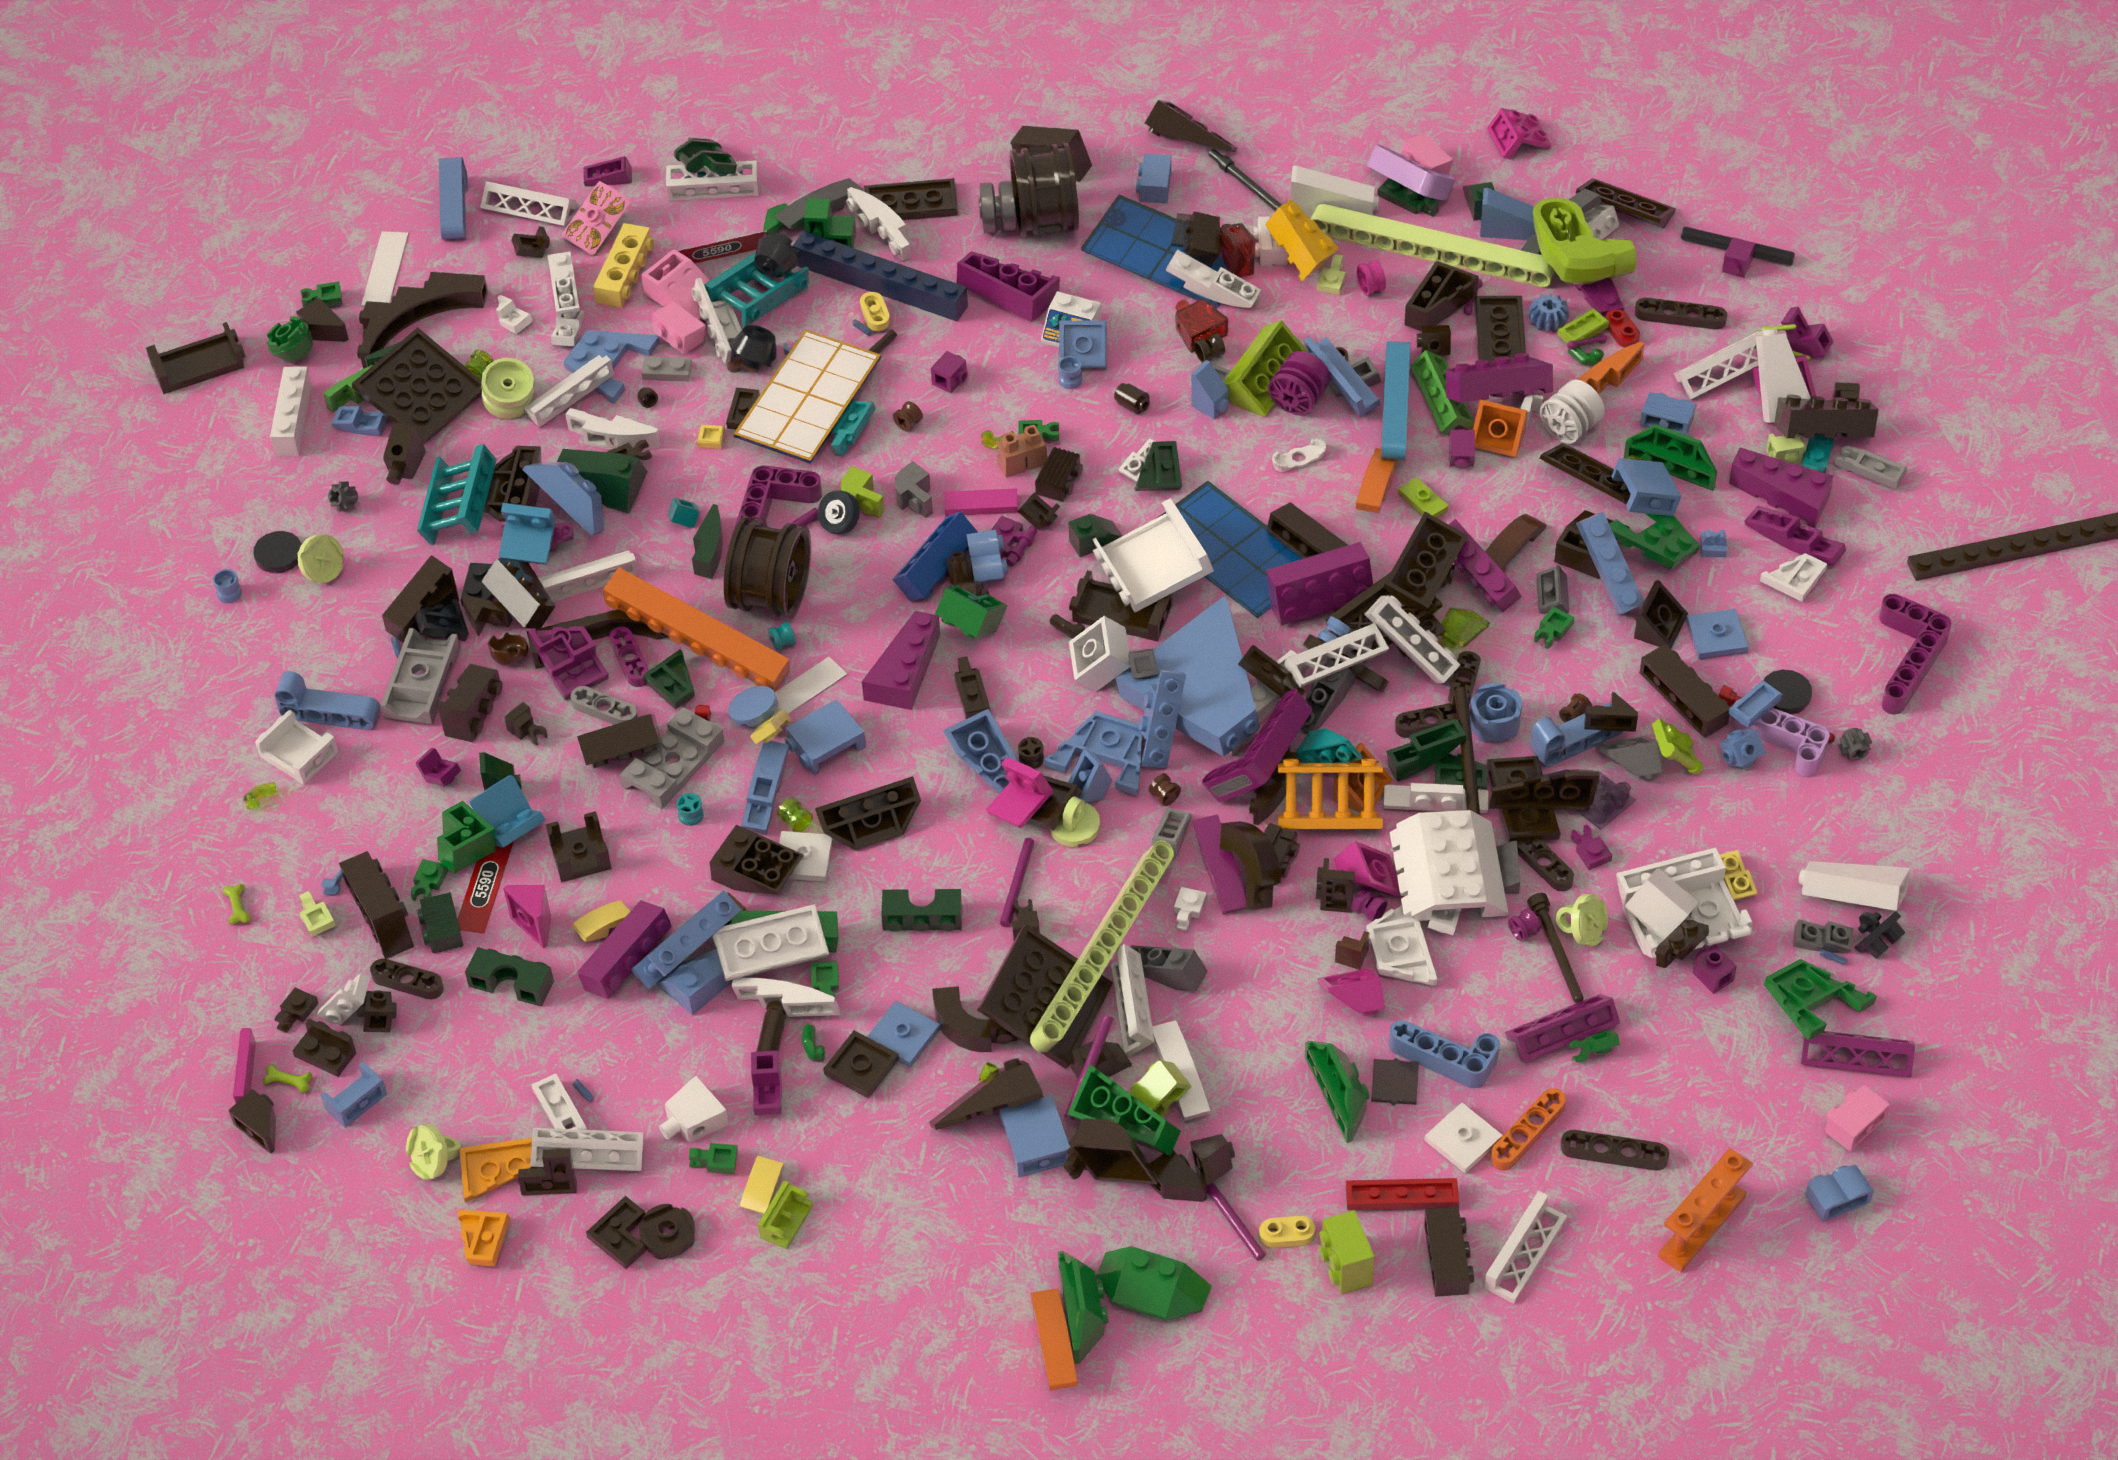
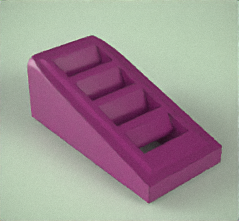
M623 156L585 166L584 185L596 186L599 181L606 185L631 183L632 167L627 157Z

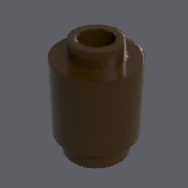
M1122 383L1115 390L1114 399L1122 407L1135 414H1141L1148 409L1150 397L1145 391L1130 383Z
M961 551L952 553L946 560L950 583L954 586L959 582L974 581L970 555Z

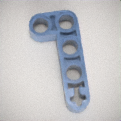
M463 157L439 159L440 230L442 240L466 238L465 188H468V177Z
M286 671L282 674L275 691L276 703L282 716L288 710L294 712L297 721L370 730L374 726L381 706L376 699L368 696L308 689L303 677L292 671Z
M1607 703L1603 706L1610 707V703ZM1585 714L1559 726L1550 717H1544L1537 721L1532 728L1530 747L1546 767H1550L1594 747L1595 744L1610 740L1624 731L1584 729Z
M1398 1020L1390 1027L1389 1048L1394 1054L1470 1088L1483 1086L1498 1061L1499 1039L1490 1033L1479 1035L1471 1048L1468 1049L1408 1021Z

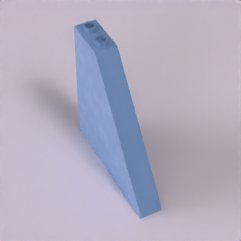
M1224 596L1154 649L1158 675L1133 679L1130 667L1116 678L1120 697L1145 711L1144 695L1146 692L1149 693L1150 684L1158 685L1160 670L1184 672L1186 679L1175 729L1223 757L1260 729L1246 670L1238 665L1242 659V654L1228 600Z

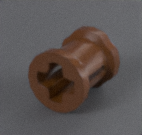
M1575 693L1568 706L1561 708L1559 716L1566 723L1583 715L1586 711V706H1592V703L1585 695Z

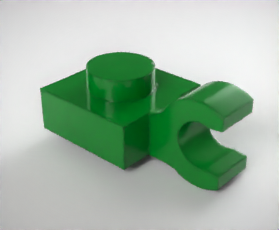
M1610 1030L1585 1037L1584 1040H1573L1569 1043L1571 1048H1581L1580 1054L1572 1057V1060L1575 1062L1585 1061L1591 1051L1597 1054H1604L1612 1051V1047L1620 1045L1618 1034Z
M710 1143L709 1150L690 1148L689 1167L702 1168L707 1165V1172L735 1174L738 1146Z

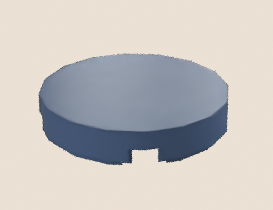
M751 687L739 693L730 702L728 708L729 716L737 726H741V724H746L747 727L756 726L772 716L774 713L773 709L775 706H778V700L774 691L769 687Z

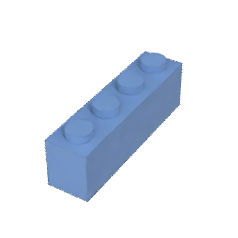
M1604 512L1597 513L1576 523L1616 613L1623 614L1643 605L1644 600Z

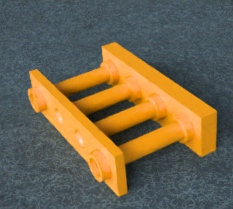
M1297 759L1283 760V763L1278 764V773H1286V810L1283 811V814H1278V826H1281L1283 829H1383L1382 814H1377V811L1374 810V772H1383L1382 763H1377L1376 759H1362L1361 763H1299ZM1364 772V810L1361 811V814H1351V811L1348 810V773ZM1296 773H1312V810L1309 811V814H1299V811L1296 810ZM1322 773H1338V810L1335 811V814H1325V811L1322 810Z

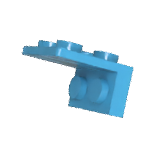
M503 503L501 513L506 521L499 558L546 565L556 522L552 510Z
M508 775L469 800L472 809L495 828V846L505 847L546 821L540 811L531 809L512 775Z

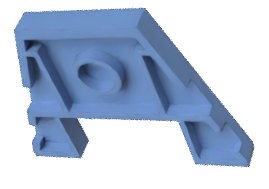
M587 330L565 358L564 366L571 373H574L598 355L602 358L607 355L614 369L627 350L650 356L660 343L659 336ZM609 378L594 390L599 394L603 393L607 396L608 401L615 404L624 392L625 386L624 383Z
M1095 711L1075 730V734L1068 741L1064 740L1058 746V750L1055 753L1049 754L1045 758L1044 764L1045 767L1066 773L1076 754L1081 755L1084 748H1089L1100 761L1123 768L1115 782L1116 789L1138 795L1143 734L1139 731V724Z

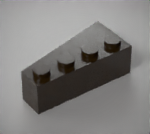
M1789 394L1786 398L1778 397L1774 426L1786 438H1795V434L1803 435L1804 438H1814L1815 433L1826 438H1835L1838 433L1847 438L1874 437L1879 409L1871 403L1872 401L1867 399H1857V402H1850L1848 399L1835 397L1833 400H1825V398L1820 396H1810V399H1801V396Z
M368 851L340 862L339 866L344 881L357 906H359L366 924H369L376 943L379 942L384 958H390L413 948L414 944L405 917L409 916L403 901L399 902L400 899L395 888H390L389 878L386 873H383L378 859L373 860Z

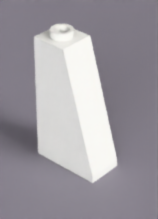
M1293 166L1291 199L1301 207L1307 216H1312L1316 206L1320 204H1327L1373 215V210H1378L1379 196H1374V186L1300 166Z
M1777 329L1763 330V335L1756 336L1763 420L1768 423L1775 422L1778 397L1786 398L1787 395L1792 394L1801 396V399H1810L1785 333H1778Z
M1810 861L1805 870L1801 869L1799 885H1803L1802 895L1897 911L1907 894L1910 868Z

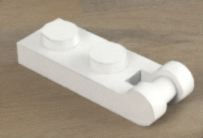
M556 1073L531 1085L534 1094L554 1129H565L564 1126L573 1122L575 1127L570 1129L587 1130Z

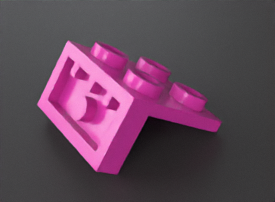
M1501 108L1487 127L1503 158L1511 159L1522 143L1546 149L1552 146L1547 138V133L1543 131L1539 124V119L1533 114L1527 115L1514 109Z
M1007 757L1001 765L1006 771L1005 776L1010 783L987 807L986 811L996 818L1022 828L1054 791L1040 771Z

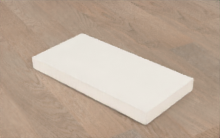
M815 904L722 926L713 934L725 981L829 956Z

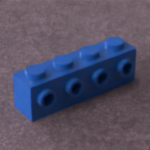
M961 511L948 515L892 580L910 601L920 598L922 600L926 599L932 594V587L947 576L946 560L954 552L967 551L969 549L967 534L978 533V531Z

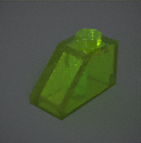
M1450 607L1441 622V625L1446 629V632L1440 635L1442 637L1441 641L1451 648H1455V646L1466 647L1489 627L1490 622L1473 610Z

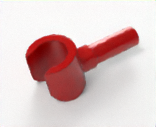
M697 705L695 714L705 720H710V706Z

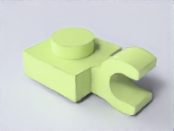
M1334 254L1330 269L1323 268L1317 284V291L1340 295L1346 279V272L1342 271L1343 255Z
M309 891L299 895L304 911L300 912V916L311 937L336 926L324 902L316 905Z

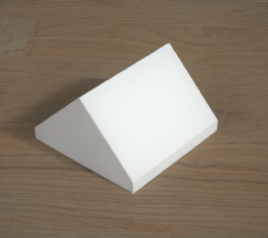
M1657 868L1624 907L1658 937L1664 940L1684 921L1699 902L1662 870Z

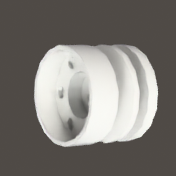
M1576 379L1565 384L1559 389L1557 394L1552 395L1540 407V417L1547 431L1562 443L1572 444L1579 440L1588 429L1593 428L1605 415V407L1598 393L1589 384Z

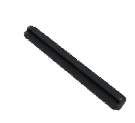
M1684 227L1681 233V239L1684 241L1722 250L1728 249L1733 238L1690 227ZM1755 243L1753 257L1792 265L1795 253Z

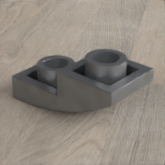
M1799 919L1795 924L1793 946L1820 952L1822 949L1831 953L1850 952L1853 928L1827 921L1825 926Z

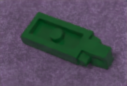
M1388 178L1378 188L1377 195L1414 214L1424 212L1434 217L1439 212L1438 201L1423 196L1391 178Z

